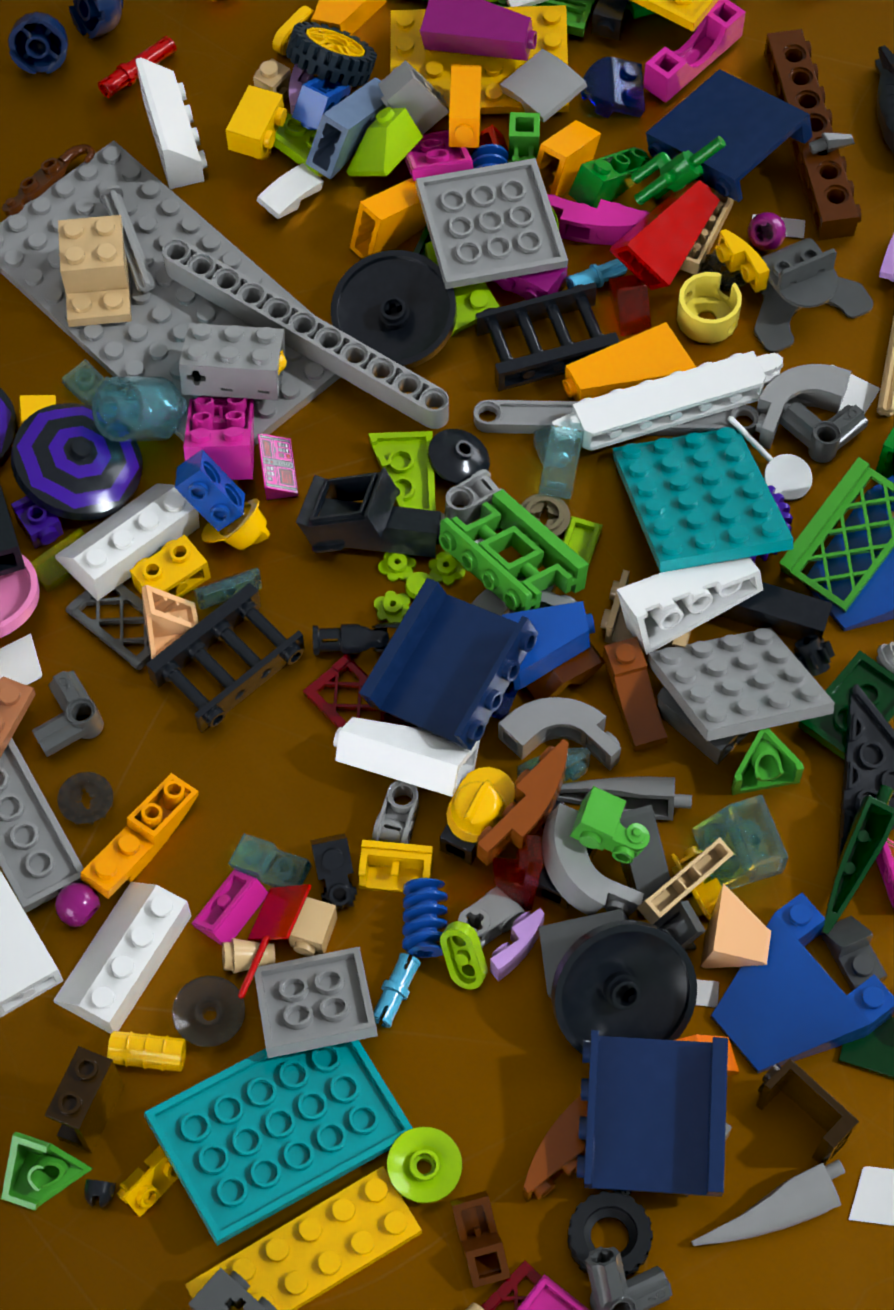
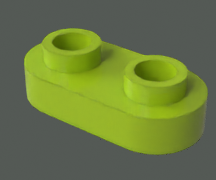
M461 921L451 922L440 937V945L450 977L458 986L464 989H476L482 984L488 973L479 936L469 924Z

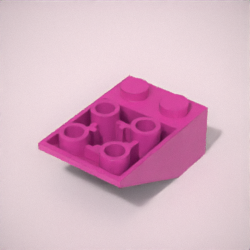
M211 396L189 399L183 447L185 461L203 449L232 480L253 479L254 399L213 398Z

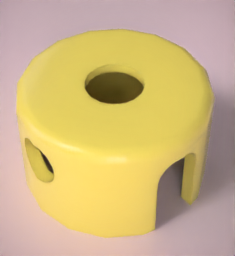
M703 272L695 274L684 282L679 292L677 323L680 330L688 338L699 343L712 344L723 341L733 334L738 325L742 294L735 282L731 287L730 297L722 293L720 290L722 274ZM703 312H710L715 315L716 319H704L699 317V315Z

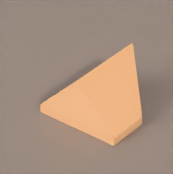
M145 585L141 588L143 614L152 660L199 622L194 602Z
M724 883L705 932L700 966L708 969L767 965L771 930Z

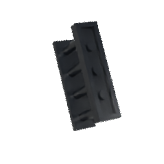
M595 282L586 285H576L571 289L498 308H488L476 313L475 332L477 337L490 334L500 363L495 364V384L498 392L565 374L566 365L620 342L616 332L605 335L600 330L591 308L596 306L597 285ZM579 310L590 339L572 342L561 314ZM549 318L560 347L542 350L532 322ZM520 326L530 355L512 358L502 330Z
M248 583L146 664L150 680L158 688L166 682H172L198 709L194 714L197 728L202 733L209 727H215L220 724L225 718L226 713L287 664L292 665L301 658L303 651H305L303 634L299 630L286 639L259 612L261 607L259 591L251 583ZM244 620H249L276 647L275 650L262 660L233 632L234 628ZM217 641H224L251 669L235 680L207 651ZM192 661H198L225 689L211 701L181 672Z

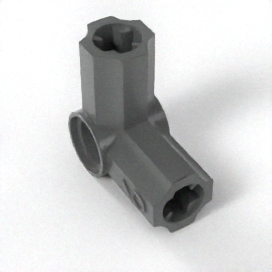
M794 402L787 407L784 414L780 417L779 424L808 447L807 451L812 460L819 463H828L836 457V453L841 447L867 427L868 420L864 415V411L856 404L854 406L847 405L828 421H822L800 402Z
M74 670L60 672L53 676V680L48 684L63 713L32 730L47 757L80 738L92 739L98 736L103 729V719ZM90 715L86 720L79 721L82 717Z
M615 1247L596 1248L589 1252V1256L585 1260L592 1289L589 1298L592 1310H648L669 1300L670 1296L673 1295L671 1284L667 1280L664 1271L658 1266L626 1280L621 1255Z

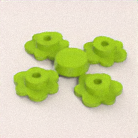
M442 551L437 554L436 559L429 561L428 566L431 570L429 574L425 572L413 573V569L416 567V560L406 554L386 552L384 560L378 565V570L381 574L387 575L388 580L391 582H395L398 579L406 581L405 591L407 594H396L394 591H387L385 597H377L374 600V608L378 611L377 618L380 621L387 620L388 623L401 622L409 609L410 597L415 599L427 578L438 583L443 582L445 585H452L455 580H460L465 576L466 572L462 564L452 557L449 552Z

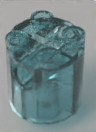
M113 376L101 383L96 389L92 400V415L95 426L104 437L117 442L167 440L179 428L183 414L187 410V402L180 395L174 383L159 376Z

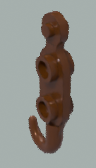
M80 144L66 150L58 159L49 158L41 164V168L32 177H28L20 183L18 195L7 199L3 204L2 210L5 215L18 214L26 202L42 195L54 183L65 176L68 165L80 155L87 154L84 162L89 163L95 156L94 148L88 144Z

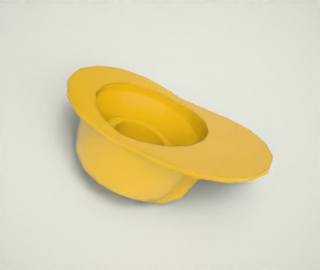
M255 498L244 502V515L219 532L208 522L202 531V540L205 543L224 541L238 550H244L251 545L268 539L270 533L266 528L267 520L258 508L260 501Z
M492 767L478 768L467 774L452 797L446 813L448 826L455 836L463 841L476 843L478 836L489 825L494 827L502 819L503 811L515 798V786L509 775L500 769Z

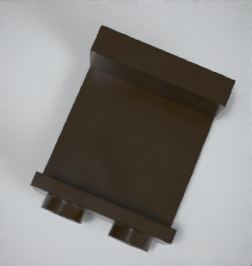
M78 1046L45 1113V1117L62 1124L56 1135L59 1140L93 1153L124 1088L123 1081L113 1060Z
M791 1059L782 1067L776 1063L762 1078L764 1082L758 1089L761 1095L756 1106L763 1110L782 1090L827 1132L822 1137L812 1156L819 1164L823 1163L825 1166L848 1142L859 1121Z

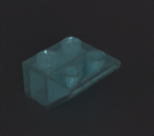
M763 795L729 804L692 829L700 850L704 851L720 837L734 853L733 856L710 875L711 879L717 878L721 886L724 883L729 889H733L784 872L788 854Z

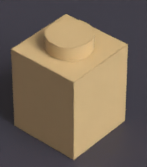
M309 897L306 898L289 937L290 947H293L295 952L308 957L326 952L337 921L336 905Z

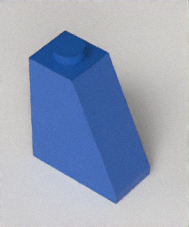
M583 601L502 614L503 617L515 622H519L522 616L527 617L539 633L534 648L526 654L520 665L518 676L513 681L514 690L524 688L590 648L589 634L595 633L592 613H585Z

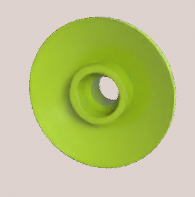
M416 1127L401 1134L391 1146L387 1158V1172L393 1187L403 1197L417 1203H432L445 1198L458 1184L462 1173V1157L454 1140L443 1131L432 1127ZM420 1161H426L430 1164L431 1170L428 1173L422 1174L417 1170V1164Z

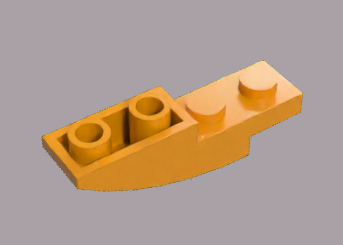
M171 773L127 817L126 827L81 871V881L107 899L126 880L132 882L173 834L198 797L199 791Z

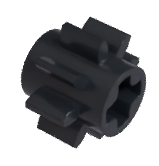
M813 634L799 639L794 644L795 653L793 654L812 676L820 675L830 668V658L835 656L830 641L825 642L824 638L819 639L818 635Z

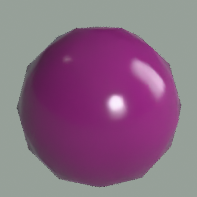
M763 212L756 215L750 221L747 236L754 248L770 252L777 249L783 243L786 237V227L784 221L778 215L772 212Z
M71 883L61 889L56 896V914L68 926L82 927L99 909V895L92 887L85 883Z

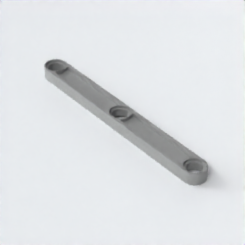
M483 400L474 408L473 421L478 430L486 433L553 434L551 429L552 421L572 413L573 404L579 401ZM743 405L643 436H685L694 432L716 431L723 427H731L737 430L728 421V417L733 416L736 419L743 415L748 416L753 421L751 425L743 426L750 435H753L756 432L759 413L754 407ZM484 411H491L497 417L493 421L486 422L481 420L479 415Z

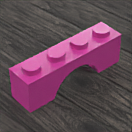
M719 0L699 24L691 38L681 48L671 51L665 46L646 62L643 88L666 103L742 37L746 11L729 0Z

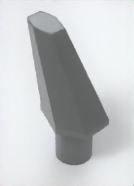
M825 132L821 134L822 138L808 143L812 154L825 149L828 153L855 144L851 134Z

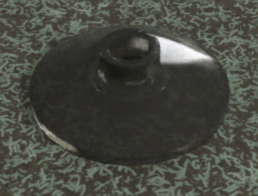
M203 976L187 983L177 994L172 1007L173 1022L178 1033L186 1041L199 1047H215L231 1040L239 1032L245 1019L244 999L238 997L239 989L230 981L217 976ZM207 1011H215L217 1016L215 1019L207 1021L204 1019V1014Z

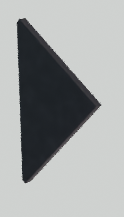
M858 684L849 689L837 866L863 797L870 795L875 798L881 785L894 789V729ZM893 792L892 797H891V799H890V801H889V804H888L889 806H891V807H893V808H894V792Z

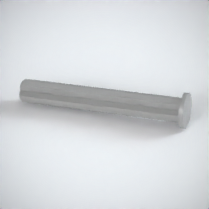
M119 186L106 187L99 193L100 202L105 204L109 216L121 215L127 264L137 290L146 294L155 288V283L122 199L123 191Z

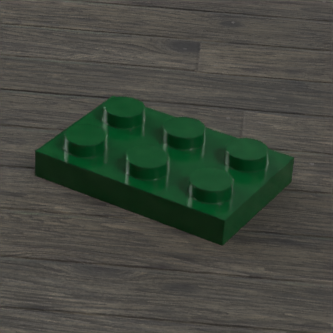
M859 651L825 691L835 702L833 714L802 720L798 724L800 729L843 760L845 758L849 689L858 684L889 724L894 719V674L862 651Z

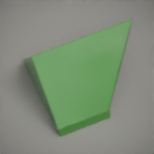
M769 728L761 729L734 775L731 786L732 795L800 783L804 771L803 763Z
M15 1131L12 1135L1 1199L36 1211L39 1206L93 1168L49 1142Z

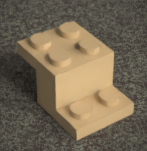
M121 215L58 220L60 273L66 292L68 326L77 327L132 321L129 268L124 250Z

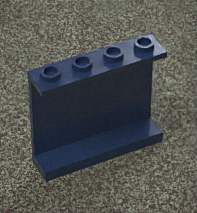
M720 69L646 132L650 155L654 157L660 152H665L671 160L683 151L689 150L695 154L717 136H721L726 146L701 164L703 174L695 180H701L709 187L718 191L722 196H727L737 202L743 199L740 180L784 141L791 137L805 144L813 137L809 113Z
M427 578L359 694L372 708L471 751L476 741H479L484 735L488 720L492 713L500 707L503 694L510 682L514 681L518 676L520 665L526 654L534 648L539 633L527 617L522 616L519 622H515L450 596L437 581Z
M591 1030V1041L583 1040L582 1063H590L589 1078L581 1079L580 1101H588L587 1116H580L579 1139H586L585 1155L578 1154L577 1178H584V1188L722 1197L724 1193L728 1038L713 1037L712 1042L599 1036V1030Z

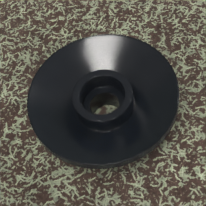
M460 429L443 430L437 433L429 444L428 459L430 465L437 475L448 483L458 485L479 470L487 469L489 471L490 458L486 447L476 436Z

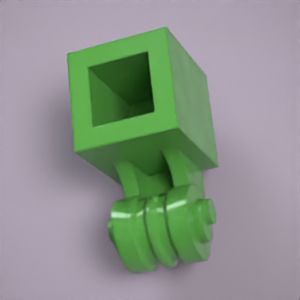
M510 112L508 163L537 158L540 137V113Z
M595 786L592 787L582 800L570 833V837L579 840L583 846L601 851L604 849L611 851L612 857L615 860L625 864L632 863L633 859L643 851L650 840L649 831L642 824L632 823L626 829L620 823L626 800Z

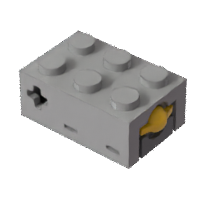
M189 323L179 362L182 395L278 400L283 370L287 364L284 329Z

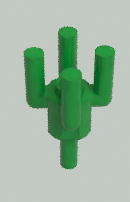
M717 136L695 154L689 150L683 151L672 160L667 153H658L631 174L632 180L639 184L660 168L661 175L634 195L636 202L639 205H643L652 197L658 200L671 190L676 192L685 187L686 184L693 182L703 174L701 164L726 146L724 139L721 136Z

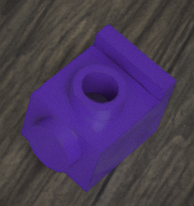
M27 496L11 504L17 522L35 549L42 545L51 544L64 534L58 517L37 506Z

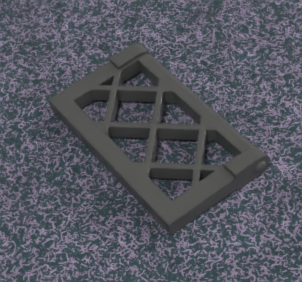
M123 584L112 590L120 596L117 598H101L97 601L86 590L67 606L66 613L124 658L137 671L146 666L151 660L145 619L144 617L124 618V604H130L144 616L142 599ZM120 604V618L100 619V605ZM86 606H96V619H90L81 611ZM144 623V637L124 638V624ZM120 625V638H113L100 626ZM144 644V649L136 656L124 645Z

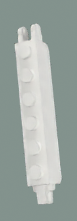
M754 351L744 354L736 353L727 359L713 363L706 362L686 371H675L666 377L656 380H645L636 386L626 389H615L599 397L584 398L578 403L573 404L572 413L552 421L551 429L558 444L580 441L583 448L593 451L758 401L764 386H767L772 379L780 374L781 368H783V357L775 352L757 357Z

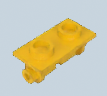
M696 846L690 847L684 851L685 857L681 860L673 853L671 856L676 866L671 869L674 875L703 851L698 850ZM717 878L707 883L702 881L691 891L693 896L688 898L698 917L704 914L709 921L722 888Z
M160 1144L143 1161L149 1169L143 1172L138 1167L119 1185L121 1189L116 1193L125 1204L128 1203L138 1217H141L153 1206L167 1189L179 1179Z

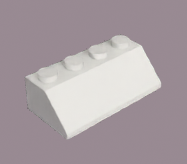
M136 58L142 99L169 189L204 182L203 169L208 168L204 150L198 151L197 146L201 145L197 127L191 128L190 123L194 122L191 107L183 103L184 100H187L183 82L177 83L174 71L144 58Z
M157 483L56 554L55 559L99 601L131 577L130 570L134 568L138 561L151 557L160 551L167 542L177 540L184 534L187 537L200 528L199 512L178 492L175 485Z
M130 882L54 998V1003L110 1034L113 1031H119L192 915L188 902L158 885Z

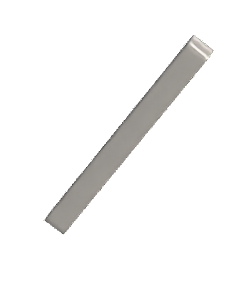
M172 239L167 241L162 247L165 271L171 279L254 327L284 329L286 346L425 427L439 429L447 424L449 420V396L442 388L182 239Z

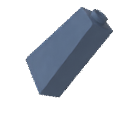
M376 77L322 115L305 163L306 165L331 179L355 155L367 128L376 120L377 113L387 108L381 100L384 96L379 87L381 80Z

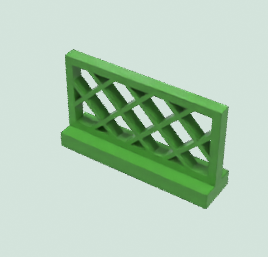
M858 457L795 540L793 549L788 550L780 560V570L789 577L796 578L846 613L894 549V519L890 503L894 502V496L889 497L888 490L894 494V483L870 468L868 462ZM871 479L883 486L884 498L865 501L863 490ZM860 495V497H861V502H855V503H854V501H855V500L858 498V496ZM886 504L889 520L869 523L866 507ZM863 508L865 524L845 527V513L850 509ZM839 521H841L842 528L834 529ZM890 526L892 538L889 542L873 546L870 529ZM866 530L869 546L849 550L846 533ZM843 534L845 550L825 553L824 541L827 537ZM821 547L822 554L815 555V553ZM882 550L875 559L874 551ZM870 552L872 564L868 570L853 572L850 555ZM846 556L849 573L829 576L827 559ZM823 560L826 577L811 579L802 573L809 562ZM862 577L855 586L854 578ZM850 579L852 591L843 601L832 593L830 582ZM827 583L828 590L819 584Z

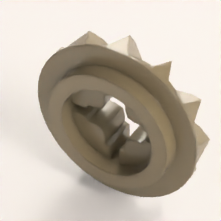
M539 493L530 496L521 504L539 521L543 509H547L546 514H548L549 520H547L545 526L557 537L561 533H566L570 522V511L567 504L561 498L548 493Z

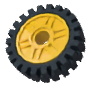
M316 22L297 23L292 30L286 49V56L291 59L290 61L293 64H298L297 67L301 70H307V73L310 75L316 74L319 79L324 80L326 78L331 83L336 84V82H339L343 86L349 84L351 87L363 86L368 83L377 58L374 49L369 47V44L365 41H360V38L357 36H350L349 32H341L336 27L329 28L326 24L321 23L320 26Z

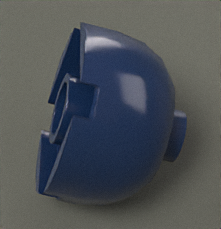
M73 0L74 5L69 6L70 15L79 33L82 35L88 33V38L92 39L104 36L118 26L122 15L123 0Z
M40 12L25 14L16 21L10 31L8 46L11 59L19 68L32 74L37 72L52 73L60 68L66 59L68 37L65 28L56 18L49 14Z

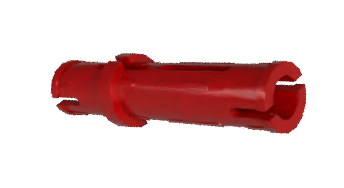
M166 35L132 60L119 64L112 74L98 82V88L101 93L109 99L122 88L135 84L136 79L139 78L135 59L144 58L159 64L177 51L174 41Z

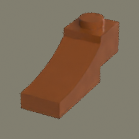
M637 637L604 645L603 659L606 662L605 666L613 685V695L634 752L667 743L668 736L655 701L647 671V663Z

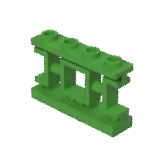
M503 489L492 495L491 504L488 502L482 504L479 520L469 525L464 524L457 516L451 518V520L449 518L441 520L439 535L441 547L457 559L464 569L470 571L483 583L486 589L492 591L514 612L530 610L531 607L533 609L539 608L542 596L541 591L554 584L565 594L570 591L577 593L585 589L589 564ZM500 528L503 530L498 534L495 533V531L499 530ZM480 538L484 540L482 542H479L478 544L475 542ZM512 546L523 557L508 563L498 553ZM543 565L546 569L539 572L537 569ZM522 576H525L527 578L521 582L517 580Z

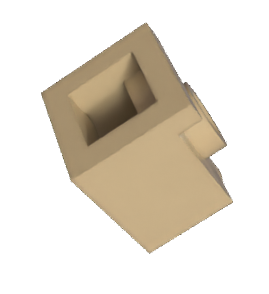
M271 58L269 61L263 62L253 77L254 86L282 94L284 102L289 97L291 69Z

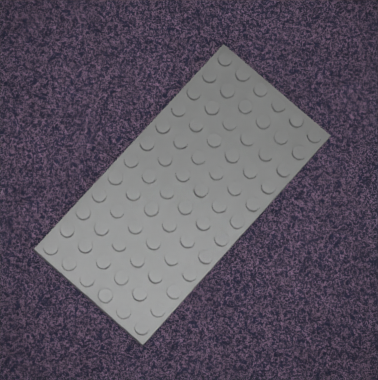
M113 140L95 153L94 158L89 163L83 162L54 183L38 198L25 204L18 214L10 215L0 222V273L184 442L189 399L200 397L198 395H182L179 362L188 324L206 323L212 325L254 326L171 279L165 271L162 256L164 244L172 239H182L304 310L310 311ZM119 186L123 191L122 199L153 277L155 288L146 294L138 291L129 269L132 321L69 327L67 322L66 292L60 273L58 220L109 216L105 204L100 202L99 193L106 187ZM285 345L287 364L283 370L278 400L254 399V446L259 443L257 434H271L341 377Z

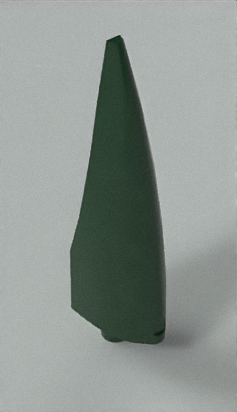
M881 785L875 798L869 795L862 799L834 876L825 914L826 920L822 929L824 934H829L888 839L894 825V808L888 805L894 789L889 786Z

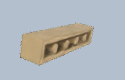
M716 190L714 194L720 201L680 267V270L694 275L699 274L733 206V199L722 196Z

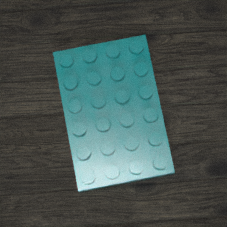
M723 427L715 431L694 432L685 436L659 438L655 441L638 444L629 443L621 447L612 448L613 460L660 573L793 549V536L742 434L738 430L731 427Z
M359 1040L268 1058L265 1048L144 1112V1118L216 1246L390 1150L395 1140L401 1134L413 1129Z

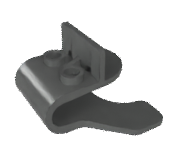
M805 238L761 257L770 269L767 288L760 291L764 300L754 327V335L767 352L777 353L793 345L794 336L790 329V321L801 308H813L828 304L841 310L850 319L860 317L872 310L873 300L862 284L837 276L834 269L837 255L835 249L822 252L813 239Z

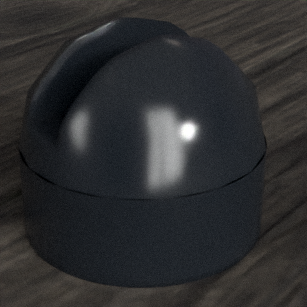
M86 1179L84 1188L86 1202L93 1207L97 1197H100V1208L107 1206L114 1196L116 1183Z

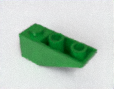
M632 147L583 163L568 195L578 203H585L594 208L598 207L601 199L613 202L635 184L631 174L651 160V158L648 157L644 150Z

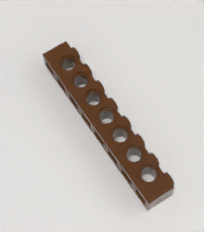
M802 29L767 33L764 56L776 97L810 114L813 137L805 144L789 137V141L818 241L854 236L857 223L861 222L862 215L860 205L855 204L853 199V182L848 180L846 176L847 164L845 157L840 156L839 149L828 153L825 149L812 154L808 143L822 138L821 134L824 132L833 133L832 113L830 109L825 107V90L823 86L818 84V67L816 63L811 61V44L809 41H805Z

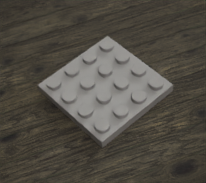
M536 158L416 178L415 187L445 289L567 268L568 258Z
M771 627L759 628L755 631L736 635H726L725 637L707 641H696L692 644H687L685 648L679 646L667 647L662 650L648 652V666L706 742L830 715L834 711L835 702Z

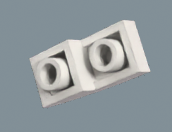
M302 163L269 185L257 197L256 201L275 218L280 219L298 210L301 200L320 191L324 181Z

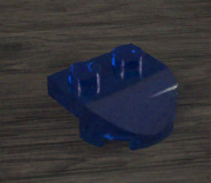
M604 57L596 61L587 70L583 77L587 87L581 91V96L584 101L589 99L596 106L595 112L609 118L612 112L615 111L639 118L645 112L642 64L616 57Z

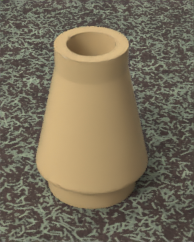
M232 938L231 942H223V970L232 971L233 974L249 970L260 942ZM274 943L267 945L258 967L275 963Z

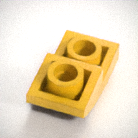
M727 229L721 230L718 245L715 247L719 261L725 263L730 273L740 270L744 281L750 283L755 293L765 290L770 269L764 260L748 243Z

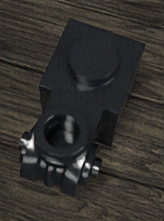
M345 833L310 840L318 880L324 879L326 885L324 893H321L322 901L336 905V910L337 908L342 910L344 907H354L357 890L356 886L352 887L348 879V874L354 872Z

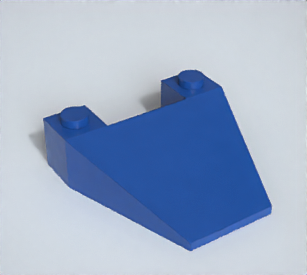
M893 475L887 478L888 480L894 483ZM878 484L866 491L864 494L865 501L884 498L883 486ZM888 490L889 497L894 496V494ZM894 502L890 503L892 517L894 519ZM886 504L866 507L869 523L889 520ZM856 508L851 512L845 521V527L865 524L863 508ZM890 526L870 529L873 546L886 544L892 538ZM866 530L846 533L849 550L869 546ZM843 534L834 536L825 549V553L845 550ZM894 549L846 613L832 604L829 615L843 631L894 619ZM882 550L874 551L875 559ZM870 552L850 555L853 572L868 570L872 564ZM846 556L827 559L829 576L849 573ZM823 560L817 561L807 574L809 578L826 577ZM862 577L854 578L855 586ZM850 579L830 582L832 593L843 601L852 591ZM827 583L819 584L828 590ZM806 586L815 598L829 602L824 597H822L821 595L810 589L808 586Z
M800 893L777 910L766 927L771 930L767 965L741 967L711 1014V1019L729 1037L732 1044L757 1073L770 1070L776 1063L782 1066L789 1059L794 1062L864 1038L894 1015V996L875 974L846 995L805 948L806 945L821 935L826 919L803 893Z

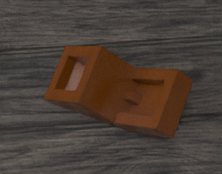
M590 642V648L526 687L536 700L557 697L569 684L583 685L606 662Z
M487 1191L451 1200L450 1204L458 1237L473 1287L477 1288L511 1278L503 1243L497 1232Z

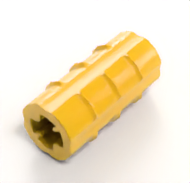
M113 1031L109 1038L107 1058L112 1059L115 1065H124L125 1067H141L144 1070L146 1068L159 1069L162 1072L164 1070L181 1072L186 1057V1039L169 1037L168 1035L166 1037L156 1036L150 1033L148 1035L138 1034L132 1031Z

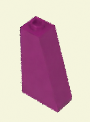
M429 0L420 29L424 50L528 61L530 50L535 49L537 44V31H533L530 17L485 0Z

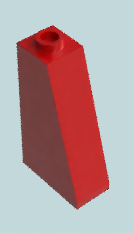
M701 180L688 183L685 187L667 197L613 244L609 251L650 290L670 286L720 199Z

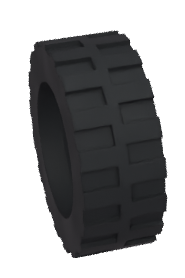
M601 1191L598 1195L592 1194L588 1196L585 1202H581L576 1207V1211L572 1214L569 1223L567 1243L568 1249L571 1250L573 1261L578 1263L580 1270L588 1273L585 1260L588 1258L589 1252L596 1249L591 1240L592 1228L596 1222L603 1218H615L626 1226L629 1234L628 1244L620 1252L625 1277L627 1278L630 1274L634 1275L639 1270V1267L645 1263L653 1239L651 1221L646 1216L645 1209L641 1204L638 1205L631 1196L622 1195V1192L608 1193L607 1191Z

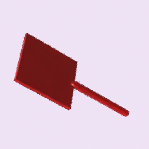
M310 884L270 888L247 939L248 941H261L238 992L240 999H243L246 995L269 940L289 939L311 889Z

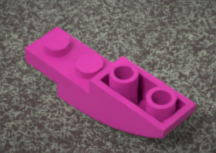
M547 194L550 205L558 218L561 238L575 242L613 245L650 213L603 199L600 200L598 207L594 208L585 203H577L556 195Z

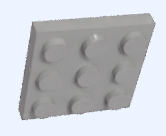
M360 946L259 966L254 977L268 1058L378 1036Z

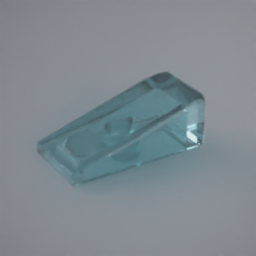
M557 425L551 426L539 486L540 494L565 499L571 498L584 431Z

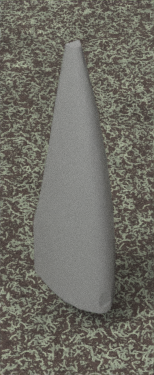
M614 777L564 783L557 798L558 801L581 805L582 800L592 787L595 786L626 800L623 812L652 805L656 820L673 821L674 808H692V795L675 794V777Z
M839 1159L826 1166L820 1163L786 1180L737 1218L692 1240V1245L726 1243L761 1236L808 1221L841 1206L839 1195L832 1180L845 1173L842 1163Z

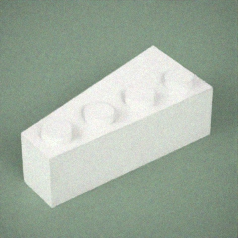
M750 557L661 572L617 589L626 627L633 637H637L640 647L648 655V652L659 649L763 591L760 570Z

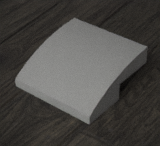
M541 49L499 84L503 94L522 103L525 113H540V121L542 122L547 121L587 87L586 81L558 57L544 49Z

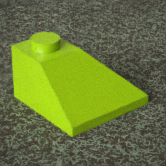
M387 107L377 113L376 120L367 128L346 171L349 176H387L423 138L406 108Z

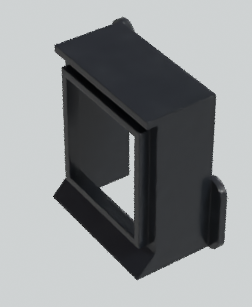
M382 468L381 472L331 479L314 475L296 523L316 554L340 551L345 547V543L381 539L400 490L396 487L385 468ZM325 498L345 501L363 500L359 511L318 516Z

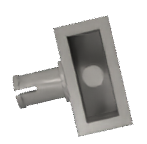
M406 60L394 68L379 83V87L384 95L381 98L384 105L391 108H406L422 134L426 133L449 113V108L442 94Z

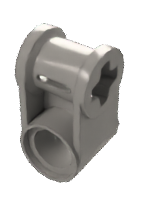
M487 469L477 471L470 478L451 487L447 491L445 518L451 520V518L457 516L466 525L480 518L482 504L485 502L491 504L492 495L502 490L492 481L491 473ZM456 505H461V506H464V507H463V508H458V507H455V506H456Z
M397 780L389 786L381 812L377 816L371 840L410 844L414 823L419 811V795L415 785ZM404 795L412 800L406 805H399L395 803V799Z
M499 885L487 892L480 900L464 909L460 913L458 921L465 922L475 929L483 948L502 933L511 930L513 922L525 911L505 886Z

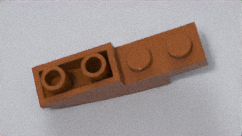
M563 739L556 747L550 745L541 754L539 763L532 770L526 769L519 775L515 781V801L506 807L501 815L502 819L494 827L489 825L478 836L477 857L487 866L511 842L520 850H523L546 822L547 816L551 813L559 796L565 776L569 745L566 740Z
M581 1095L558 1117L538 1147L523 1187V1198L527 1202L535 1196L540 1200L549 1194L556 1186L554 1181L564 1173L567 1176H571L577 1172L578 1154L585 1155L586 1150L583 1139H579L580 1116H587L588 1101H580Z

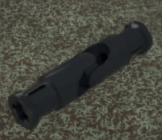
M401 622L378 623L372 626L374 629H369L359 624H341L340 628H319L318 625H313L314 656L319 655L320 652L341 651L343 655L359 654L370 648H376L373 651L383 653L389 642L387 628L393 627L397 629ZM322 639H338V641H323Z

